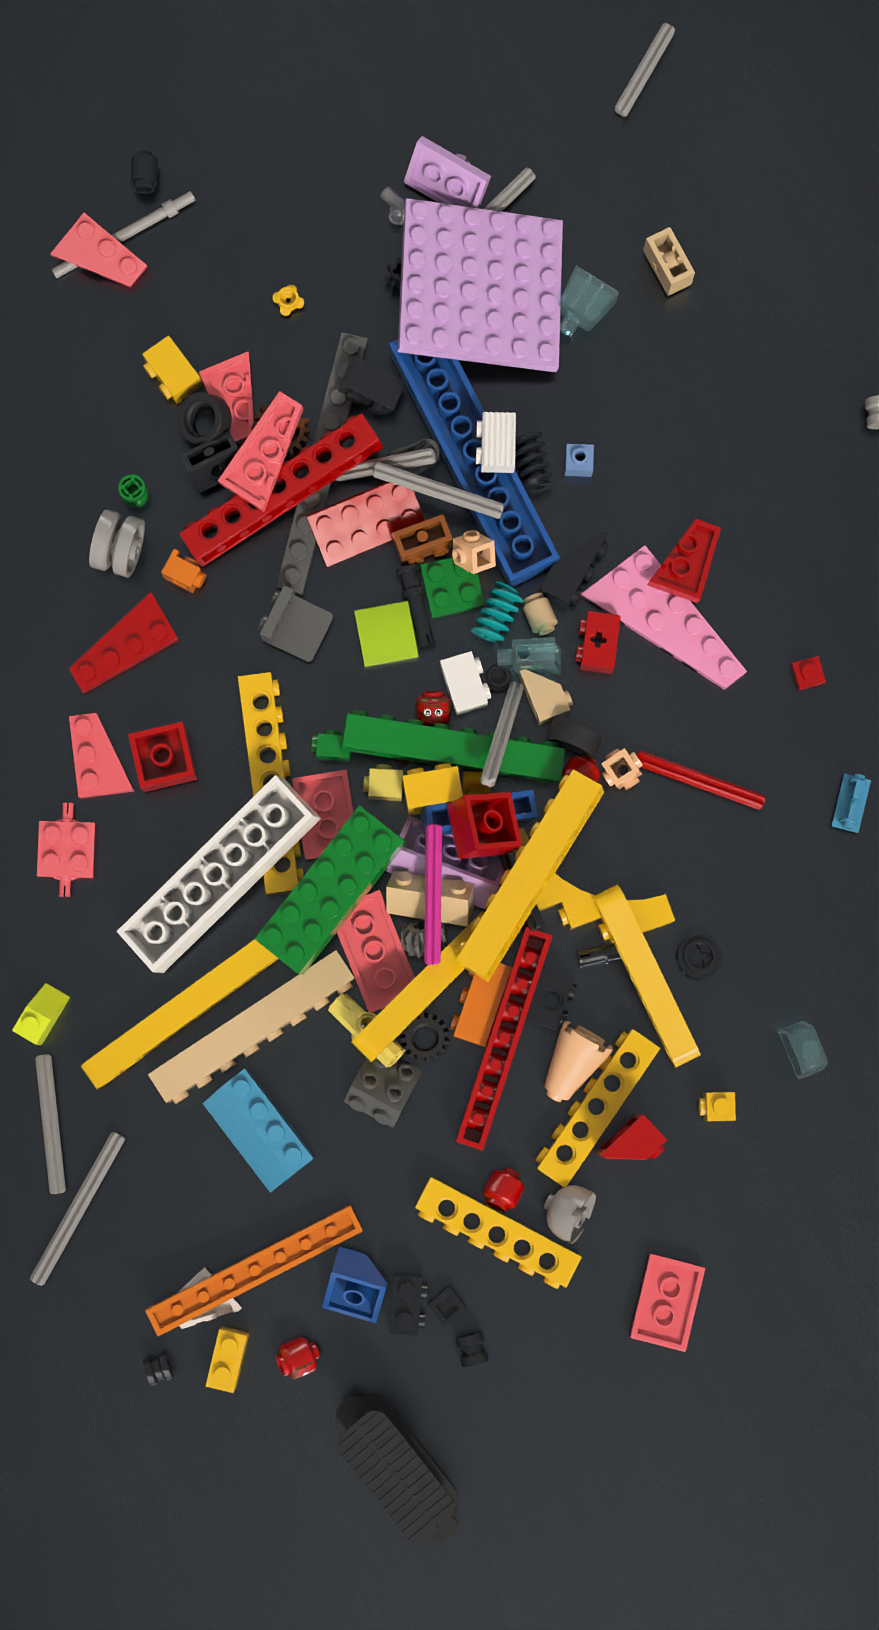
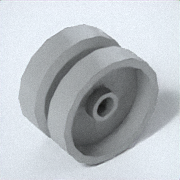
M108 509L104 510L98 520L92 538L89 555V565L91 568L105 571L112 565L114 574L127 578L130 577L138 562L144 540V520L129 516L123 521L119 512Z

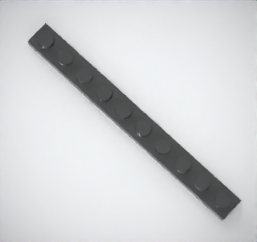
M341 333L313 445L319 442L325 433L335 431L343 426V423L349 418L352 402L348 401L344 397L345 394L339 392L338 389L349 362L357 357L364 359L368 338ZM326 454L322 456L320 462H328L332 455ZM306 469L305 476H306V475L308 474V472H309L308 469ZM332 482L297 505L276 585L277 590H282L285 585L293 589L295 594L303 596L317 543L306 515L326 507Z

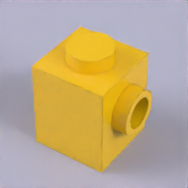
M735 1092L702 1093L703 1098L699 1099V1115H703V1121H736Z

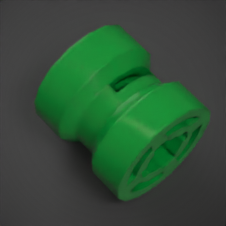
M134 474L127 475L120 480L118 491L127 506L138 508L147 502L148 490L144 481L139 476Z

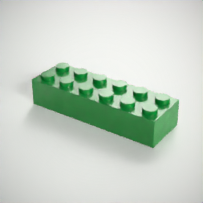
M359 805L255 940L297 974L304 975L407 842Z

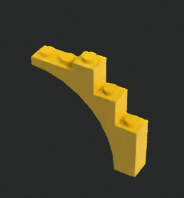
M522 827L519 828L522 845L526 847L529 838ZM519 848L514 850L515 855L518 852ZM555 873L536 903L539 911L560 904L562 909L558 910L559 917L563 925L568 924L570 930L601 919L602 924L598 926L603 940L608 939L610 944L614 943L592 897L595 895L576 888ZM666 894L645 900H627L642 933L675 921Z

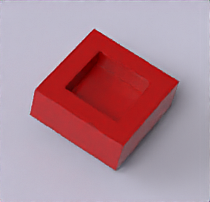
M819 656L791 664L798 691L826 683Z

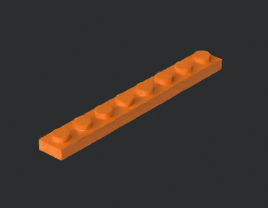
M348 1205L145 1309L157 1336H160L361 1233L363 1230L352 1207Z

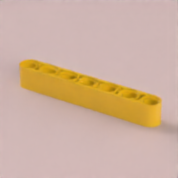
M617 884L593 896V901L674 1067L676 1068L700 1056L698 1047L619 885Z
M484 910L441 952V962L439 964L428 965L352 1040L351 1043L370 1062L378 1057L465 969L457 963L456 959L458 956H456V952L463 941H468L473 933L471 932V927L478 917L482 918L485 913Z

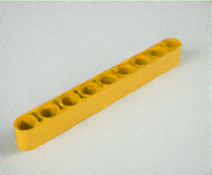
M253 940L83 1063L81 1068L95 1088H101L279 958L259 942Z

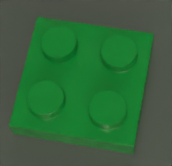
M453 558L420 564L432 619L485 607L478 573L472 574L467 572L465 569L454 564Z

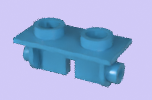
M844 773L832 827L859 833L871 780L865 779V776L861 774H854L853 776Z

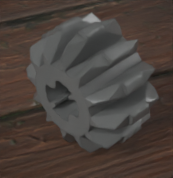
M409 919L408 924L401 926V945L409 956L417 955L418 958L424 956L425 919ZM441 922L442 950L446 948L448 936L443 922Z

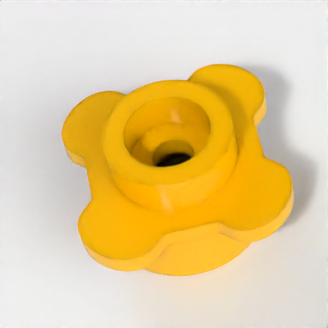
M288 285L273 294V301L279 305L280 313L284 316H288L291 311L296 308L301 309L304 306V300L298 296L297 288L294 285ZM287 298H290L291 301H290V302H286V299H287Z

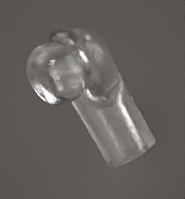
M387 187L380 197L390 205L389 221L395 225H401L404 221L405 200L390 187Z

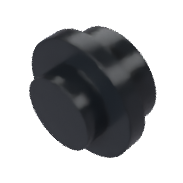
M492 665L485 673V683L493 691H504L512 682L511 671L505 665Z

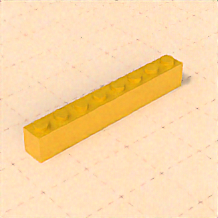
M572 770L569 776L565 775L558 786L560 790L555 799L551 798L544 808L545 816L540 823L536 822L529 833L531 838L526 847L521 846L515 855L516 863L511 870L507 869L500 880L502 886L497 894L493 893L487 900L485 905L487 910L482 918L478 917L471 927V932L473 933L468 941H463L457 949V963L487 982L491 979L604 794L602 785L575 770Z

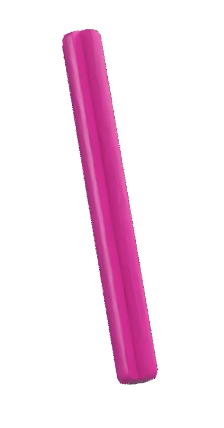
M441 825L426 826L424 962L428 965H437L441 962Z

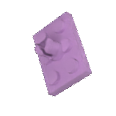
M421 136L416 143L404 183L438 203L479 208L491 176L471 165L470 161L466 162V156L462 154L454 155Z

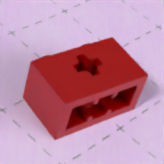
M588 611L586 619L581 618L579 635H584L583 646L578 645L576 652V661L580 662L579 670L612 674L615 665L621 615ZM595 637H600V648L595 647V642H593Z

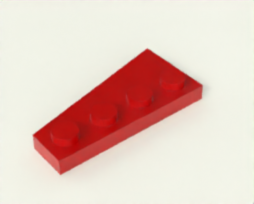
M150 592L76 661L69 670L81 691L86 693L179 639L153 594Z

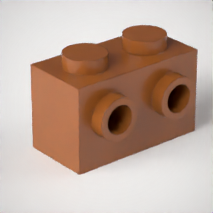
M443 514L392 533V541L401 565L419 564L424 561V557L433 554L434 557L442 556L450 551L449 548L453 547V538Z

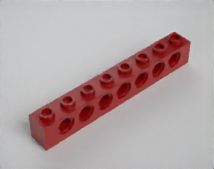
M362 413L358 416H352L343 423V426L335 431L325 433L319 442L313 446L304 447L298 452V456L290 461L283 462L265 512L258 508H252V504L234 493L228 502L222 506L213 507L208 511L207 516L199 521L189 523L184 528V531L179 534L195 560L203 567L383 449V446ZM346 440H354L352 446L348 448L343 447ZM326 454L332 455L328 462H320L322 456ZM301 470H309L308 474L305 477H297L298 473ZM286 484L282 492L275 493L278 485ZM234 514H240L237 522L230 523V518ZM217 529V534L214 537L207 538L210 530Z
M529 927L524 929L456 1138L458 1143L482 1151L484 1149L553 935L538 930L530 931Z

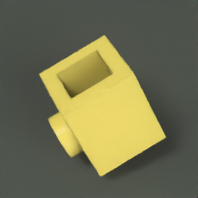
M381 764L376 765V769H370L369 776H364L363 792H368L369 800L402 801L403 770H392L391 765Z

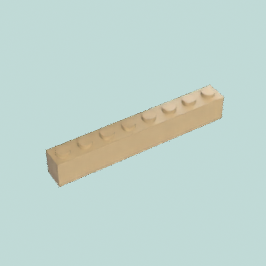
M335 950L308 968L304 975L299 974L149 1073L148 1076L166 1103L173 1101L177 1104L189 1096L187 1091L195 1085L200 1089L213 1080L211 1075L219 1069L224 1073L236 1065L234 1060L242 1054L248 1057L260 1049L258 1044L266 1038L271 1042L282 1035L283 1031L281 1028L291 1023L292 1026H295L307 1018L304 1013L313 1007L318 1011L330 1003L328 997L337 992L340 996L342 993L350 990L353 987L351 982L355 978Z

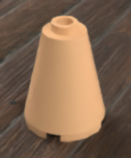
M564 1021L561 1026L544 1088L548 1090L546 1095L557 1102H561L562 1099L569 1100L613 1051L611 1045L605 1048L603 1046L605 1040L580 1025H577L576 1029L569 1027L571 1024L569 1021Z

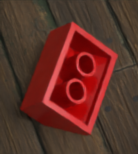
M634 1114L595 1153L607 1159L647 1160L652 1158L654 1160L665 1150L663 1144L667 1139L644 1114Z

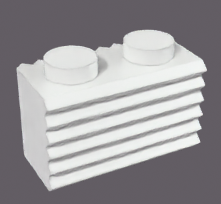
M483 412L482 421H477V437H482V447H476V464H481V472L514 473L516 413Z

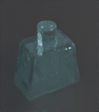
M576 265L559 302L560 315L565 317L560 324V330L568 336H572L578 326L588 332L591 331L616 304L619 292Z
M555 637L512 640V649L497 650V663L500 666L512 665L516 674H519L523 669L535 674H561V647ZM530 654L527 659H523L525 655Z
M803 1020L778 1030L798 1080L825 1069L828 1059L812 1024Z

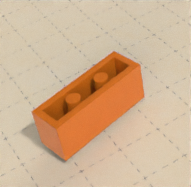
M500 963L489 982L469 971L468 977L473 978L470 988L464 987L459 1003L464 1004L461 1015L456 1013L450 1027L451 1030L455 1031L453 1037L481 1047L486 1046L512 967Z

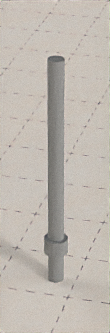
M191 191L173 201L169 199L161 204V208L112 236L121 243L166 217L171 218L178 214V210L196 200ZM65 261L51 270L55 277L59 278L78 266Z

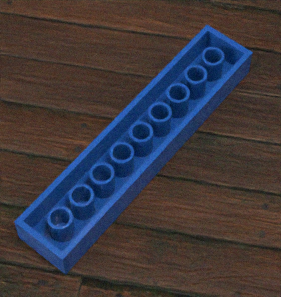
M398 339L389 343V354L402 380L405 381V385L433 440L437 443L439 452L458 489L503 503L504 505L502 516L499 519L470 510L481 534L494 541L495 561L507 585L514 587L551 569L552 565L559 561L560 557L516 471L514 470V473L481 472V464H476V447H482V437H477V421H482L483 412L485 411L459 361L456 359L398 352Z

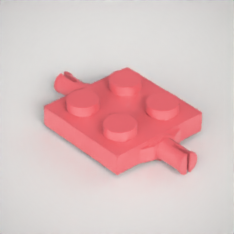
M62 803V819L57 821H39L37 877H52L60 880L59 897H64L65 886V897H71V881L78 878H93L95 823L73 820L74 803H69L68 814V804Z

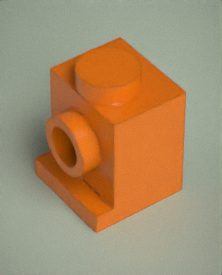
M174 549L161 573L164 579L193 593L196 587L200 588L203 585L207 574L201 571L198 567L200 565L198 562L186 556L184 560L181 559L180 552Z

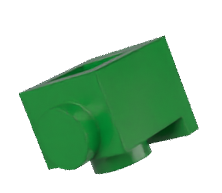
M325 730L324 734L318 733V735H313L312 752H316L317 759L350 762L351 751L340 750L342 740L340 731Z

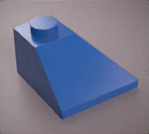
M339 1247L322 1308L376 1323L388 1283L366 1254Z

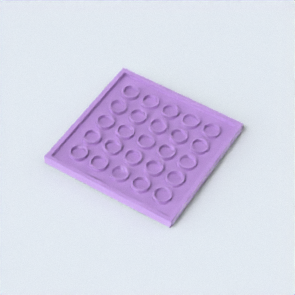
M406 198L403 221L398 352L556 372L559 368L563 220Z

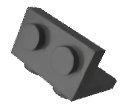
M284 585L281 592L276 591L270 605L273 608L269 616L264 615L259 624L258 630L261 631V639L306 662H311L333 620V615L295 596L294 590Z
M366 1058L344 1102L349 1104L354 1110L364 1112L375 1118L380 1124L393 1128L422 1071L419 1067L402 1058H399L395 1064L387 1068L377 1058L372 1062Z

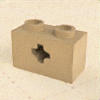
M668 227L646 238L643 251L666 294L669 296L691 285L695 272L672 229Z

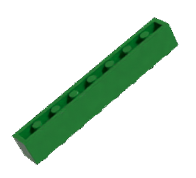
M353 710L352 714L347 713L345 716L340 750L432 765L451 763V767L458 766V769L483 772L494 737V732H489L488 736L477 734V730L470 728H461L460 732L450 730V726L445 724H434V727L423 726V721L407 719L406 723L398 722L396 717L390 715H380L379 718L368 717V712ZM515 737V740L508 739L498 775L557 784L561 781L565 748H559L558 743L542 741L541 745L531 743V739L525 737Z

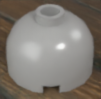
M567 1185L559 1189L555 1195L551 1193L544 1205V1209L548 1210L546 1220L551 1232L558 1238L573 1244L584 1230L582 1224L585 1218L589 1219L592 1214L596 1200L594 1192L577 1185Z

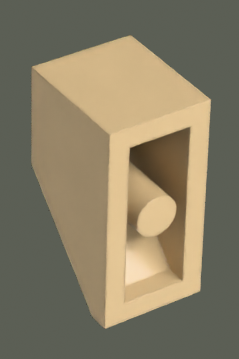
M526 669L519 672L520 681L524 686V691L538 726L553 721L554 717L569 715L571 710L569 706H572L573 702L568 690L563 691L561 684Z

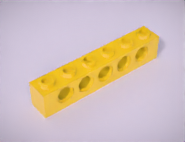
M631 1029L628 1033L625 1031L621 1033L614 1044L618 1048L613 1056L609 1055L598 1067L602 1070L598 1078L591 1077L583 1089L587 1093L581 1102L576 1100L567 1112L571 1117L565 1126L561 1123L558 1125L551 1136L555 1140L548 1149L544 1146L535 1159L539 1163L536 1168L563 1187H566L660 1050L657 1045L634 1029ZM625 1052L631 1053L635 1060L634 1065L629 1069L624 1068L620 1063V1057ZM609 1075L615 1076L619 1081L618 1088L613 1092L608 1091L604 1086V1080ZM594 1098L601 1100L603 1103V1110L598 1115H593L588 1109L589 1102ZM579 1121L584 1122L587 1126V1134L582 1138L575 1137L572 1132L573 1125ZM561 1145H568L571 1148L572 1155L567 1161H560L557 1158L556 1151Z
M430 1177L415 1206L416 1209L420 1210L418 1216L431 1223H433L434 1219L445 1223L443 1229L456 1236H458L459 1232L469 1236V1243L480 1249H483L484 1245L494 1249L493 1255L507 1263L510 1258L520 1263L518 1269L532 1276L534 1272L545 1276L543 1282L556 1289L560 1285L567 1288L582 1258L579 1254L433 1177ZM450 1200L454 1203L455 1210L451 1215L445 1216L439 1212L438 1206L441 1201ZM469 1213H475L480 1218L479 1225L474 1229L467 1228L463 1223L464 1217ZM499 1226L504 1229L505 1235L501 1241L493 1242L490 1240L488 1234L492 1227ZM518 1240L529 1242V1251L524 1255H518L514 1252V1244ZM544 1253H551L554 1256L555 1261L550 1268H543L539 1265V1258Z

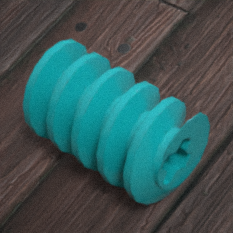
M499 581L494 582L496 588L491 589L489 593L492 598H487L485 601V605L488 608H482L480 611L483 618L479 617L475 621L478 627L471 629L472 633L490 642H495V640L504 641L505 638L499 632L509 631L504 622L514 621L509 612L518 613L519 609L514 605V602L523 603L524 601L514 588Z

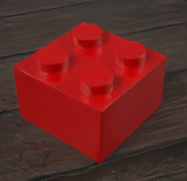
M183 722L128 734L139 785L144 792L198 780L186 726Z
M511 792L463 795L447 805L458 859L506 855L523 846Z

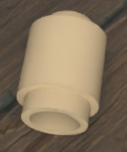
M536 593L525 598L523 601V611L532 632L539 633L540 635L552 632L558 621L548 598L544 597L543 593Z

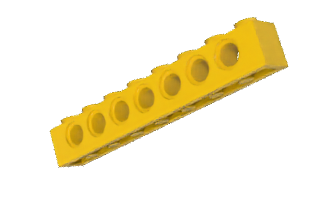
M271 672L238 676L253 797L265 786L267 779L276 775L286 780L287 776H291L289 760H283L282 750L287 749L285 733H280L279 723L284 722L282 707H276L275 696H280L278 679L273 680ZM265 697L269 700V704L265 709L254 707V703L258 698ZM262 724H269L273 729L270 735L260 736L258 728ZM270 750L276 753V758L272 763L261 761V756L265 751ZM299 841L281 857L290 861V868L286 872H278L274 864L264 874L267 896L291 893L304 877L303 868L298 869L296 858L301 857Z

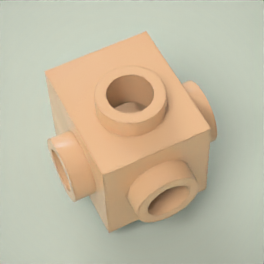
M467 531L462 536L453 538L452 557L454 564L472 574L495 567L494 541L478 531Z
M625 748L621 751L616 749L605 757L606 761L601 763L605 768L602 775L610 787L615 784L617 788L621 789L624 787L627 790L640 781L638 777L642 773L639 768L643 765L635 752L629 754ZM623 765L627 766L628 773L620 775L619 768Z

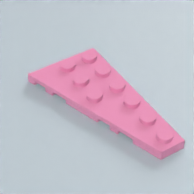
M643 546L581 594L582 598L599 606L607 614L621 615L620 621L625 623V626L659 648L665 649L673 657L681 662H685L697 670L699 674L724 690L747 672L690 600L647 586L661 564L646 546Z

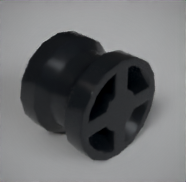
M165 1351L159 1353L156 1358L147 1357L143 1359L144 1370L151 1386L157 1385L163 1379L167 1381L174 1379L172 1365Z

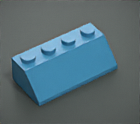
M248 1069L242 1070L202 1103L270 1193L315 1158Z

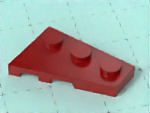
M695 519L648 582L647 586L698 603L703 593L721 527Z

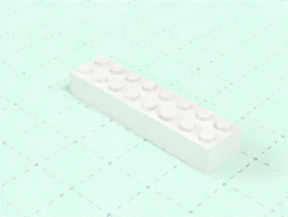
M275 775L117 931L118 934L152 972L164 973L321 818L284 778Z

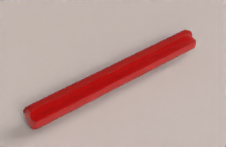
M638 751L637 757L643 765L641 766L642 768L758 810L764 805L766 796L644 751Z

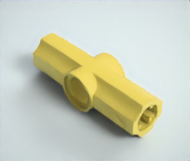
M342 993L337 997L328 1009L352 1033V1040L377 1016L374 1013L365 1012L347 993ZM393 1040L376 1058L386 1068L391 1067L403 1055L405 1050Z

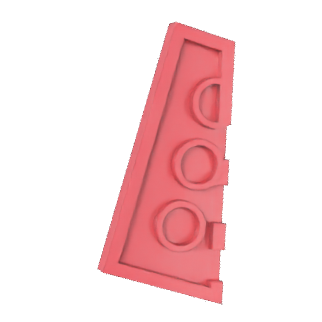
M279 391L218 482L265 512L301 417L302 405Z

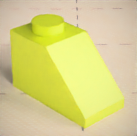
M45 983L26 1006L12 1031L36 1045H42L70 997Z

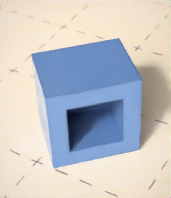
M566 445L565 476L592 477L594 445ZM575 456H584L585 459L578 461Z

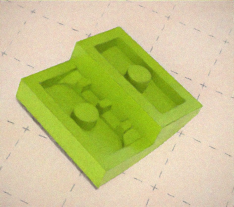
M408 601L354 610L365 667L419 657Z

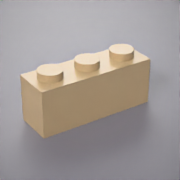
M394 870L386 886L387 913L425 919V875ZM442 878L441 922L468 927L474 911L475 883Z

